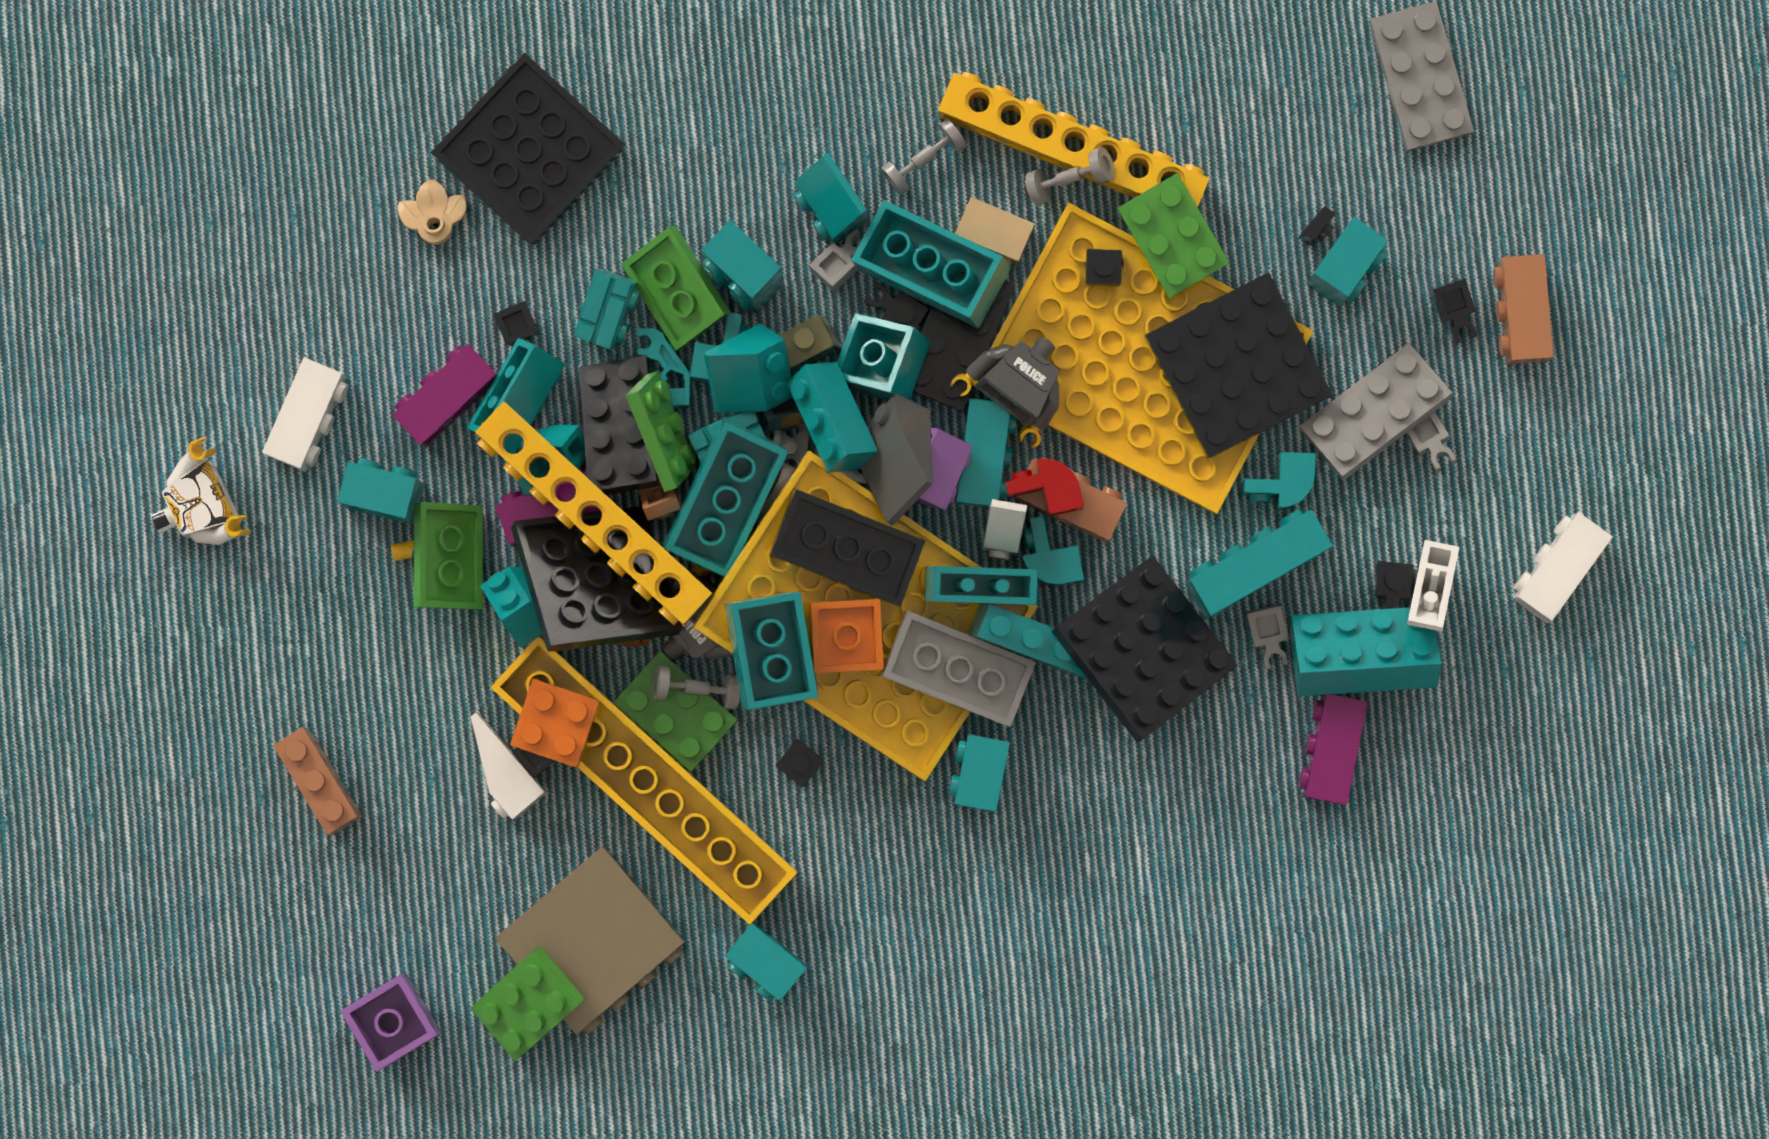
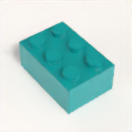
M731 220L701 249L704 259L702 264L705 266L704 270L707 272L706 274L709 279L719 288L725 284L730 289L731 299L745 312L750 308L757 314L784 285L782 268Z
M793 591L725 603L742 708L752 710L818 698L801 593Z

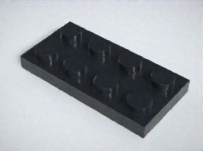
M1004 281L979 329L933 306L931 307L921 331L931 343L913 393L963 413L972 389L967 395L960 396L962 392L967 390L966 381L959 379L952 386L951 381L959 374H966L967 367L984 351L989 350L1016 284Z
M646 355L579 367L587 478L605 495L660 486L659 477L626 398L630 390L645 375L650 374V363Z
M794 489L770 549L769 556L893 605L901 606L925 540Z

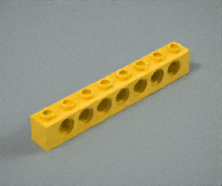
M963 72L962 75L953 73L939 106L938 118L943 120L949 119L955 125L1064 170L1077 166L1081 168L1090 166V151L1103 147L1115 155L1116 161L1113 163L1115 169L1114 179L1101 184L1095 179L1093 173L1084 175V178L1135 198L1161 183L1162 178L1178 173L1198 207L1210 179L1204 176L1205 171L1191 164H1186L1185 167L1172 163L1173 158L1159 151H1154L1153 154L1140 149L1141 145L1128 138H1122L1119 141L1109 137V132L1102 127L1090 124L1089 128L1076 123L1077 118L1068 113L1058 111L1056 115L1044 110L1045 105L1034 99L1026 98L1024 102L1012 97L1013 92L1005 87L994 85V88L983 85L981 84L982 80L971 73ZM974 98H983L989 106L983 112H975L970 108L969 103ZM1006 111H1014L1020 116V121L1015 125H1007L1002 121L1001 115ZM1038 124H1046L1051 128L1052 134L1048 138L1041 139L1033 133V128ZM1070 137H1077L1082 140L1084 147L1078 152H1072L1066 148L1065 141ZM1134 163L1143 164L1147 169V175L1143 178H1135L1130 174L1129 166Z
M505 401L475 431L481 438L477 444L493 458L498 453L507 462L503 468L514 479L519 481L524 477L533 486L529 492L539 502L545 505L550 501L559 510L555 516L569 529L576 525L585 534L581 540L595 553L602 549L611 558L607 564L617 574L623 577L628 573L637 582L633 588L643 598L649 601L654 597L663 606L659 612L673 625L678 620L685 625L713 595L712 592ZM513 435L522 437L524 441L523 449L516 454H510L505 450L506 440ZM538 459L547 460L550 465L549 473L542 478H536L531 474V465ZM563 483H571L576 488L575 497L569 502L558 500L556 495L558 487ZM589 507H597L602 512L601 521L595 526H588L582 520L583 512ZM614 531H623L628 536V543L621 550H614L608 544V538ZM643 554L651 556L654 560V567L647 574H640L634 568L635 559ZM673 578L679 582L680 591L677 596L666 598L661 595L660 585L665 579Z

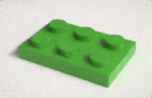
M1178 173L1117 208L1169 298L1229 264L1227 257Z
M676 225L668 227L621 263L629 278L638 282L637 291L641 292L640 296L675 351L683 349L731 313Z
M659 371L645 375L630 390L626 398L663 490L666 492L678 488L696 467V454L691 444L687 443L684 436L682 418L678 412L674 411L671 404L670 388L667 382L661 379Z
M414 503V608L482 610L483 589L480 585L483 584V505Z
M659 651L613 703L690 772H693L738 720L709 694L705 696L683 693V689L669 687L665 701L653 700L651 684L654 669L657 665L669 666L670 681L684 682L685 679L692 680L666 655Z
M539 946L470 1009L512 1059L517 1061L586 999L544 949Z

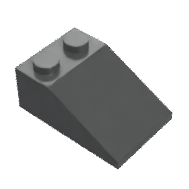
M896 393L886 404L883 403L878 407L874 417L866 424L878 452L861 467L886 522L892 526L933 484L930 410Z

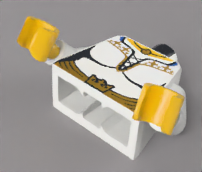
M202 437L190 442L189 451L178 462L167 479V488L162 491V495L168 507L152 514L151 518L160 534L178 526L182 536L191 538L196 543L221 545L237 536L249 535L251 530L241 529L242 519L247 518V516L238 514L215 464L209 460L203 462L205 458L215 454V449L211 448L204 451L202 444L207 438Z

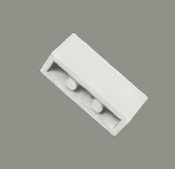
M304 357L262 453L304 472L307 471L308 466L313 467L321 451V448L317 447L322 434L327 435L333 425L335 416L331 414L336 402L341 403L347 393L348 384L345 383L347 377L341 372Z
M1579 512L1572 515L1571 518L1567 515L1562 518L1553 531L1558 535L1551 546L1545 543L1533 559L1538 564L1530 574L1525 571L1513 587L1517 590V593L1512 599L1545 623L1553 621L1613 537Z

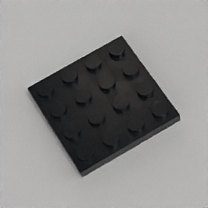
M524 52L430 153L533 247L626 148V145Z
M1269 272L1144 336L1207 459L1333 396Z
M642 506L622 509L655 540L650 522L647 520ZM601 511L587 512L582 515L584 524L588 526L597 525L602 518ZM556 516L516 520L513 522L511 530L547 652L679 635L683 629L679 620L673 625L659 612L663 606L654 597L647 601L633 588L637 582L628 573L623 577L617 574L607 564L611 558L602 549L597 553L591 550L581 540L585 534L576 525L569 529ZM614 531L608 538V544L614 550H621L628 543V536L623 531ZM646 554L638 556L634 561L635 571L640 574H647L654 567L653 558ZM665 579L660 585V593L666 598H673L668 580Z
M1153 555L1051 631L1137 743L1238 666Z

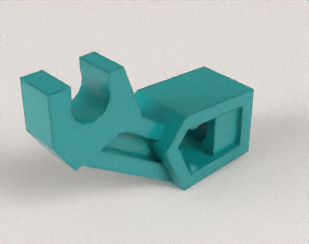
M637 328L638 338L648 337L651 340V345L648 348L637 349L638 356L646 355L649 360L659 362L664 369L661 372V379L665 380L667 384L670 382L668 376L671 373L683 377L685 388L670 389V401L673 408H691L690 372L665 339V334L655 328Z

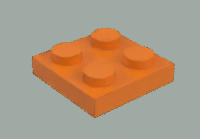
M880 599L808 603L811 657L814 674L884 669Z
M533 678L510 745L578 768L601 701Z

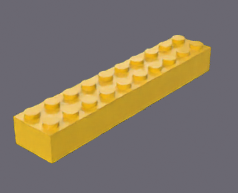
M538 637L533 640L490 688L519 714H521L533 678L601 701L578 768L751 925L797 875L798 871L557 651L547 652L544 639Z

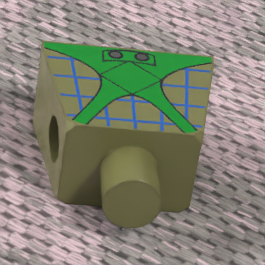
M819 314L779 334V336L785 339L791 376L796 374L805 364H815L842 349V345L828 319Z

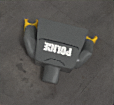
M1038 337L1032 347L1020 341L1014 347L1003 344L984 351L967 367L966 374L955 376L951 381V386L959 379L966 381L967 390L960 394V396H965L972 389V382L974 380L978 381L974 387L1026 425L1020 430V441L1029 432L1036 434V438L1031 443V447L1035 448L1041 441L1040 430L1046 429L1059 408L1060 385L1056 380L1059 370L1048 361L1055 350V346L1046 338Z
M693 562V568L687 570L714 594L717 588L706 577L712 571L707 568H700ZM677 580L670 587L673 597L677 596L680 591V584ZM709 600L685 625L681 623L683 629L679 635H673L663 644L664 652L673 660H678L686 651L694 659H698L703 655L710 660L733 656V654L692 628Z

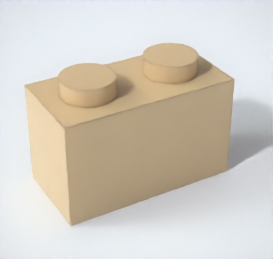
M970 197L955 234L1003 256L1009 265L1018 267L1035 223Z

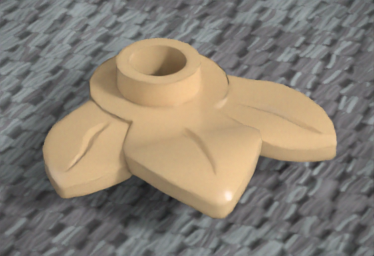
M428 180L423 183L417 192L416 201L406 200L400 201L398 204V214L404 226L418 231L422 240L433 245L446 242L452 233L453 225L461 221L467 211L464 195L448 197L443 186L435 180ZM440 223L437 229H429L432 224Z

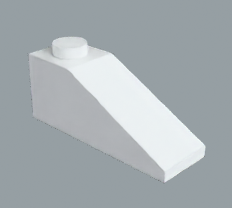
M992 499L982 549L989 551L988 557L1009 560L1010 555L1017 556L1027 505Z
M1428 540L1424 541L1407 625L1442 632L1459 547Z
M475 713L471 716V721L489 793L495 799L491 802V805L503 819L509 815L512 820H516L548 792L536 778H533L482 715Z

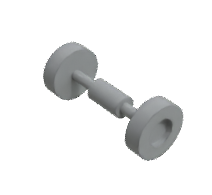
M949 119L944 120L938 125L945 137L934 146L929 144L910 158L912 162L898 171L891 162L881 167L884 176L899 195H903L909 190V186L903 177L914 168L919 170L938 156L936 152L950 143L958 153L967 147L963 136Z
M1100 147L1090 151V166L1081 168L1077 166L1057 173L1056 178L1050 180L1047 179L1044 172L1040 169L1028 172L1025 176V184L1029 197L1036 205L1047 203L1051 200V186L1057 184L1061 187L1084 179V175L1093 173L1095 179L1101 184L1112 181L1115 176L1112 158L1105 148Z
M657 665L654 669L651 684L653 700L665 701L670 687L683 689V693L705 696H708L709 693L722 694L723 708L735 710L738 707L740 693L737 675L728 674L723 687L710 686V682L690 679H685L684 682L670 681L669 666Z

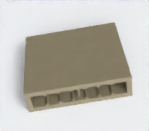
M605 846L599 848L495 937L517 965L533 950L541 946L586 1000L563 1019L576 1035L583 1030L589 1035L604 1022L600 1015L610 1007L615 1012L631 999L627 992L637 984L642 989L657 976L654 969L663 961L669 966L684 953L680 947L686 942Z

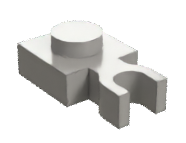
M856 230L848 235L846 243L842 248H839L833 242L809 265L810 271L833 292L859 270L851 261L858 248L853 245L860 239Z
M1435 411L1406 433L1419 456L1426 452L1430 453L1431 465L1436 474L1441 471V467L1436 461L1440 456L1448 457L1452 465L1457 463L1451 449L1443 446V443L1450 440V436Z
M1277 604L1246 612L1254 647L1265 646L1263 653L1265 668H1271L1269 657L1274 653L1280 654L1282 664L1287 665L1286 653L1279 645L1280 641L1289 639L1281 605Z

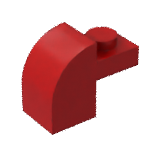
M1038 459L1035 463L1038 474L1032 475L1031 470L1020 471L1011 474L1012 480L1005 483L1008 498L1042 491L1048 517L1084 508L1076 476L1066 465L1056 460Z

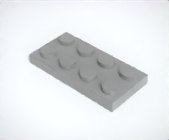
M1437 1L1371 18L1369 20L1370 29L1406 152L1472 135L1474 133L1473 125Z
M1408 343L1299 427L1304 436L1344 481L1452 399L1453 392Z
M905 611L880 676L1004 726L1011 727L1036 662L913 612Z

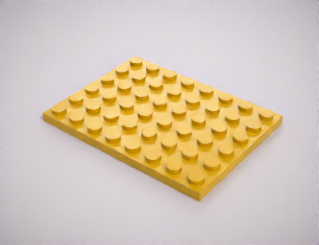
M1068 202L990 348L992 349L1003 344L1014 347L1020 341L1032 347L1038 337L1046 338L1055 346V350L1048 361L1059 370L1056 378L1060 385L1059 408L1049 422L1048 427L1215 515L1218 514L1259 436L1257 434L1207 459L1144 337L1145 334L1235 289L1207 276L1169 298L1132 235ZM1087 249L1122 250L1120 287L1085 286ZM1294 321L1307 345L1313 330ZM974 380V381L972 382V383H973V387L976 385V383H977L978 381H975V380Z
M807 451L692 626V628L733 654L725 603L793 591L800 592L811 651L808 603L878 599L769 556L770 549L794 489L925 540L901 606H896L880 599L884 664L905 611L913 612L969 635L980 603L924 601L925 566L982 567L904 514L893 526L888 524L873 493L842 472L828 473L822 459L811 451ZM989 603L1029 619L1038 608V605ZM882 670L814 674L818 698L802 700L803 702L925 782L970 713L881 677Z

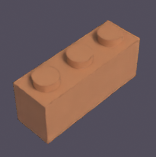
M1545 254L1502 257L1497 262L1498 267L1493 268L1494 287H1500L1501 301L1496 302V317L1498 322H1503L1504 335L1499 336L1500 355L1506 356V365L1548 362L1554 356Z
M1033 458L1027 470H1031L1032 475H1035L1038 472L1035 464L1036 460ZM1073 472L1080 486L1084 508L1053 516L1052 518L1108 544L1127 502L1121 500L1123 496L1121 493L1105 486L1101 491L1090 486L1091 479ZM1042 491L1014 497V500L1048 515Z
M301 727L273 745L327 835H335L363 817L309 728Z

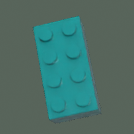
M886 200L882 201L851 259L853 264L862 273L978 329L1011 270V266L1003 256Z
M722 418L680 507L681 509H679L663 543L664 548L725 577L747 541L789 452L787 448Z
M1300 508L1279 521L1281 527L1273 531L1271 526H1268L1249 538L1251 543L1249 546L1242 548L1239 543L1218 556L1221 562L1212 566L1210 561H1207L1188 573L1191 579L1184 585L1205 620L1209 619L1333 547L1313 510L1303 514Z
M1410 607L1292 615L1289 640L1297 695L1301 697L1438 687L1441 670V658L1436 631L1407 625Z

